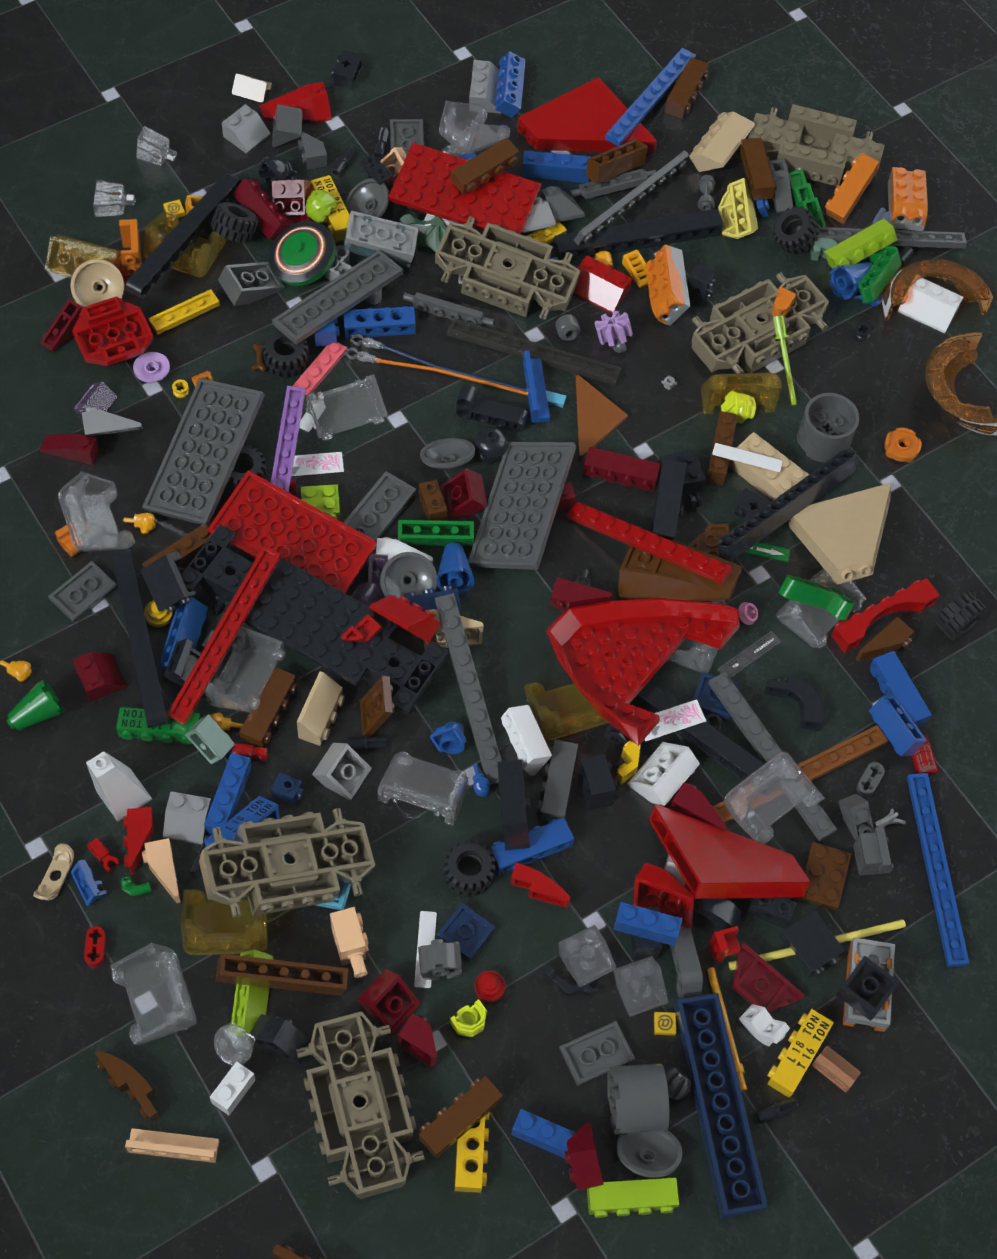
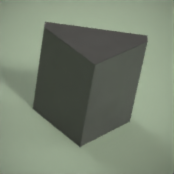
M277 104L273 120V148L301 137L302 109Z

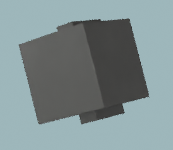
M876 827L873 833L859 834L853 844L859 875L891 873L894 865L891 864L887 845L889 840L885 835L884 827Z

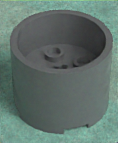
M823 393L813 397L805 408L797 432V443L806 452V456L815 461L827 462L841 451L849 449L859 424V413L856 406L848 398L835 393Z
M660 1063L609 1067L610 1072L607 1073V1093L610 1113L613 1115L610 1116L613 1133L623 1134L668 1130L669 1096L663 1065Z

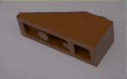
M896 617L859 651L856 660L859 662L879 657L892 651L898 652L902 647L907 648L913 641L911 637L914 631Z

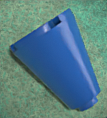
M867 262L840 265L833 268L830 272L831 280H829V285L835 296L847 300L858 293V284L873 264Z
M452 542L444 548L436 579L437 587L440 591L441 587L452 585L453 588H458L460 595L468 592L469 588L474 586V575L464 549L459 543Z

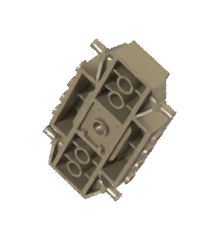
M794 104L792 105L788 121L778 118L776 116L778 109L775 108L774 111V107L771 108L770 115L755 114L753 121L755 126L750 131L748 139L761 138L762 143L766 145V157L768 156L771 160L785 159L789 173L803 169L806 179L838 186L841 177H844L847 171L850 172L853 167L851 166L855 157H859L861 153L879 161L880 166L885 145L874 142L872 140L873 132L870 134V131L866 133V138L852 137L857 120ZM877 172L875 173L874 177L872 178L869 184H874Z
M469 217L464 225L449 223L435 254V264H438L444 270L441 278L442 282L445 280V283H448L452 274H464L461 288L462 294L524 317L527 316L533 300L543 308L539 315L541 319L542 317L546 319L549 311H566L580 271L570 264L573 257L571 253L569 255L567 252L562 261L551 259L553 246L545 242L536 241L529 236L517 234L513 230H506L496 224L487 223L481 235L472 228L475 222V218ZM510 262L512 266L505 267L503 263Z
M780 272V274L776 275V278L782 283L780 287L796 294L792 307L784 317L786 332L789 337L785 338L787 353H790L806 344L811 329L809 324H817L822 331L828 328V325L822 318L827 310L829 301L806 275L787 279ZM770 279L763 282L760 281L754 287L745 289L736 296H731L721 304H716L712 308L709 322H702L698 316L692 319V322L698 328L693 333L691 348L711 372L718 369L731 368L740 376L744 372L738 365V362H740L751 374L782 357L780 339L775 340L776 332L773 322L774 316L772 315L773 304L779 289L776 288ZM757 318H763L765 321L760 322Z
M336 808L332 810L335 822L326 829H324L321 814H313V812H306L301 816L295 817L287 815L277 820L267 818L258 823H253L252 821L244 822L239 826L234 836V841L223 838L220 827L213 828L214 843L202 850L199 859L208 900L229 905L232 918H236V916H241L239 903L247 895L252 916L333 902L340 892L338 880L351 884L354 896H360L363 894L360 882L375 867L365 825L361 822L343 819L341 809ZM291 855L295 862L292 864L287 863L284 860V856Z
M357 1012L316 1023L309 1046L296 1050L298 1058L313 1055L322 1065L306 1070L307 1077L303 1078L306 1091L310 1090L312 1098L308 1099L311 1112H316L317 1120H314L316 1133H321L323 1140L319 1142L322 1155L326 1154L328 1163L345 1159L340 1174L327 1177L329 1186L345 1183L357 1198L363 1199L403 1187L406 1184L410 1164L425 1160L422 1150L410 1154L400 1144L413 1140V1130L417 1128L414 1116L409 1117L408 1108H411L408 1095L404 1096L402 1087H405L403 1075H398L396 1067L400 1066L397 1053L393 1054L391 1048L374 1052L377 1038L382 1035L391 1034L389 1024L376 1028L362 1012ZM361 1096L366 1100V1104L359 1108L353 1104V1101L356 1097Z

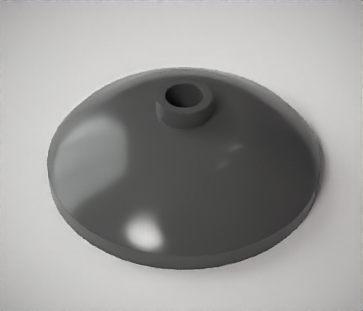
M373 178L361 181L347 196L345 207L349 215L351 211L380 218L386 211L389 203V189L385 183L379 185Z
M440 439L423 447L420 457L422 462L429 467L440 470H453L467 464L474 457L475 447L471 442L464 439Z
M402 552L390 558L384 565L380 576L381 589L385 596L396 595L397 598L400 595L404 597L403 593L415 592V595L423 594L422 590L434 588L435 592L437 588V573L433 564L425 556L415 552ZM407 576L411 578V582L409 584H406L404 582V579Z
M668 1130L623 1133L618 1138L617 1154L621 1162L632 1172L654 1178L669 1175L679 1167L682 1159V1147L678 1139Z

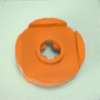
M897 428L895 431L889 432L885 439L884 448L886 456L897 461L910 463L918 456L921 450L920 438L918 440L914 431L907 428ZM903 442L907 447H901L899 444Z

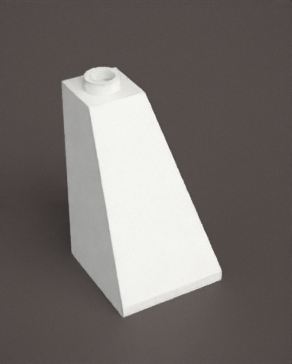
M102 752L86 762L96 792L117 822L122 820L124 816H127V809L140 808L152 800L131 768L106 752Z

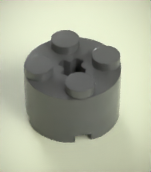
M435 939L431 941L430 945L418 947L420 973L423 979L440 980V976L446 975L447 979H451L462 974L459 942L444 943L442 939Z

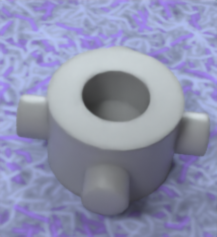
M668 376L664 381H661V384L667 390H670L674 385H677V382H675L673 377Z

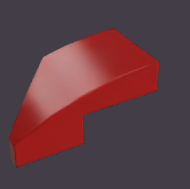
M367 614L355 627L351 626L340 638L343 641L369 642L382 630V627Z

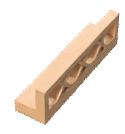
M131 1129L130 1139L126 1140L125 1147L129 1153L216 1163L219 1139Z

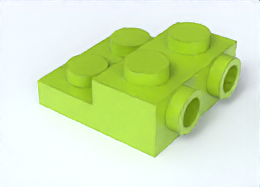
M338 484L301 487V500L340 520Z

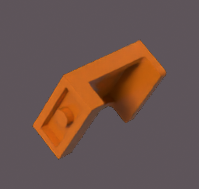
M137 219L119 220L123 248H131V250L121 251L124 275L132 276L142 265Z

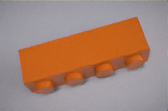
M861 153L859 157H855L850 172L847 171L845 173L843 183L836 187L833 199H829L825 206L826 215L842 224L845 223L879 169V161L864 153Z

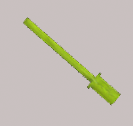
M784 316L773 317L776 332L775 340L780 339L791 405H797L785 338L789 337L786 332Z

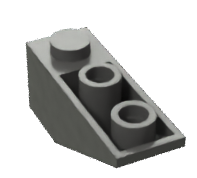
M785 159L771 160L769 167L773 170V181H776L777 190L774 191L773 202L776 212L781 213L782 211L785 212L787 208L792 209L793 207L789 172Z

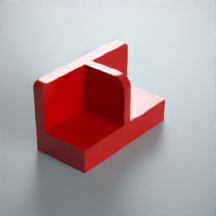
M738 926L714 932L708 947L715 965L723 963L726 956L740 952L741 948L736 937L739 931Z

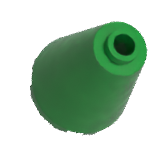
M41 680L7 714L8 719L6 721L12 729L16 728L19 731L59 716L65 712L63 705L61 707L58 706L59 698L47 683L45 684L44 680Z

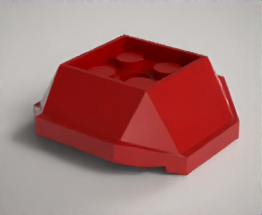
M117 296L83 307L72 331L85 362L102 367L142 355L154 340L141 308L125 302Z

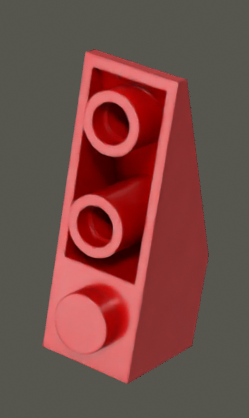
M152 807L127 809V816L123 817L124 829H127V835H124V847L128 848V854L124 855L125 867L129 868L130 874H134L142 858V851H145L144 843L150 842L154 835Z

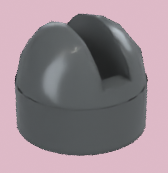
M617 339L614 343L615 346H613L614 351L617 353L626 352L625 343L622 344Z

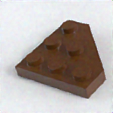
M710 524L689 546L719 557L718 540L729 532V525Z

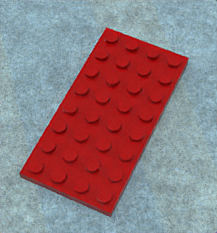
M414 142L412 143L388 196L389 201L463 225L467 223L469 217L475 218L472 228L483 232L487 223L499 225L506 230H513L517 234H522L541 188V183L503 171L500 175L492 177L487 183L476 187L473 192L463 195L452 183L451 171L469 160Z
M249 470L207 529V532L212 535L221 524L236 533L237 537L230 546L256 560L262 547L266 546L280 553L282 559L345 594L377 546V541Z

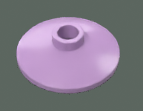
M147 352L135 360L133 370L136 377L141 381L154 383L167 376L170 364L163 354Z

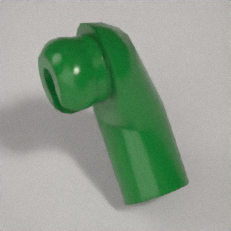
M124 877L121 880L122 890L135 897L151 892L149 882L137 885L131 881L130 877Z

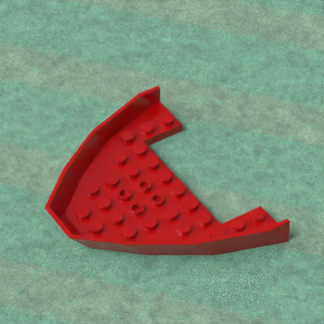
M668 598L608 601L567 608L546 632L558 661L595 711L639 746L659 723L660 718L659 715L633 706L630 702L686 638L721 650L740 627L739 610L724 604Z

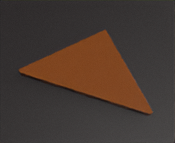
M577 374L575 382L579 458L582 459L587 455L589 447L595 448L626 421L628 415Z

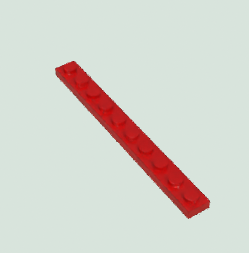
M576 502L567 514L569 520L721 585L733 571L730 565L580 502Z
M266 546L262 547L168 711L167 716L183 725L187 724L281 559L280 553Z

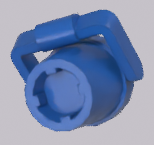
M448 722L444 726L437 728L430 736L439 752L458 754L465 749L464 727L458 722Z

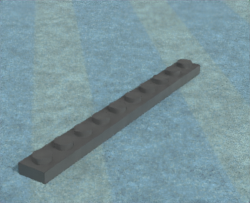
M684 150L580 230L574 239L577 245L583 241L585 243L589 241L593 233L598 234L605 224L608 226L614 220L615 216L617 218L624 213V209H630L636 203V200L640 201L643 199L646 192L651 193L656 188V184L661 185L667 179V176L671 177L677 171V168L679 170L683 168L687 163L685 160L689 154Z
M798 226L796 228V233L801 229L802 226ZM819 227L820 233L817 236L818 238L833 239L839 244L864 229ZM895 230L897 241L888 246L958 249L966 248L967 241L965 234L961 232Z
M452 593L435 598V604L484 776L489 780L490 785L498 784L497 762L502 760L455 596Z
M724 672L709 680V686L764 764L779 775L780 781L778 784L818 841L835 833L837 828L727 673Z

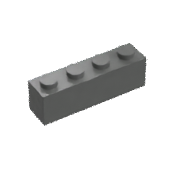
M555 740L554 746H549L552 754L550 757L551 762L546 764L544 776H548L547 782L542 783L540 794H544V799L539 800L537 812H541L540 820L551 821L553 819L560 820L565 818L578 744Z

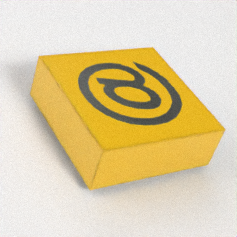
M180 199L163 204L169 220L185 216Z
M654 1012V1035H676V1013Z

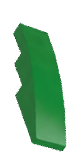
M803 169L790 172L791 193L797 208L799 206L804 209L806 208L817 221L819 227H826L818 198H814L810 183L807 184Z

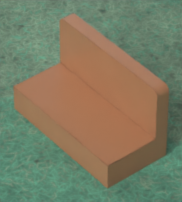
M829 1046L823 1049L812 1064L814 1068L845 1093L860 1075L858 1069Z

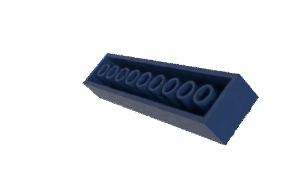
M719 994L678 999L674 1005V1010L691 1080V1088L720 1219L724 1220L764 1213L768 1208Z

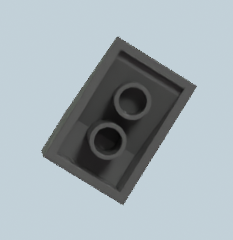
M268 261L225 265L218 279L234 306L251 304L284 289V285L273 273Z

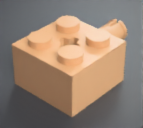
M355 907L330 913L331 928L341 965L351 963L355 978L367 975L364 959H366V952L369 951V943L366 932L362 933L363 921L361 914H356Z

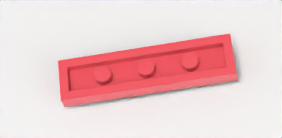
M338 342L327 345L295 382L293 387L305 388V400L308 399L345 355L347 347Z

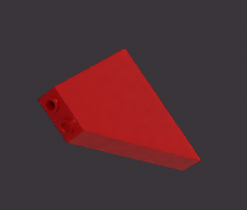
M598 77L518 117L517 129L536 150L605 152L617 147V145L606 140L605 136L628 109ZM639 123L622 143L625 144L637 139L648 146L647 153L653 154L656 150L657 140Z
M654 805L649 821L695 899L804 897L810 880L793 855L730 831H724L714 825L666 807Z

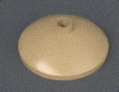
M101 259L88 260L82 263L73 273L71 292L75 301L83 307L116 296L122 299L124 294L123 276L118 268L108 261ZM98 285L103 286L101 291L97 290Z

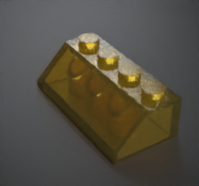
M59 234L52 235L49 240L45 271L72 278L73 273L82 263L93 259L108 261L120 271L122 264L121 251Z

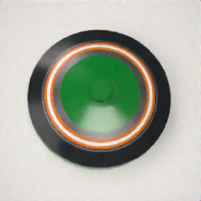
M302 221L290 225L276 237L270 248L269 264L273 273L283 283L292 286H303L315 282L333 264L336 255L334 237L324 225L314 221Z

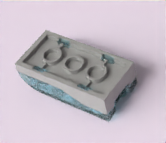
M351 211L343 246L353 253L366 257L380 250L397 265L410 267L415 253L418 228Z

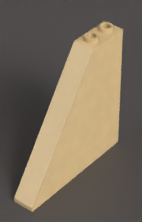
M888 483L808 505L788 520L790 529L837 585L873 575L890 504L891 485Z

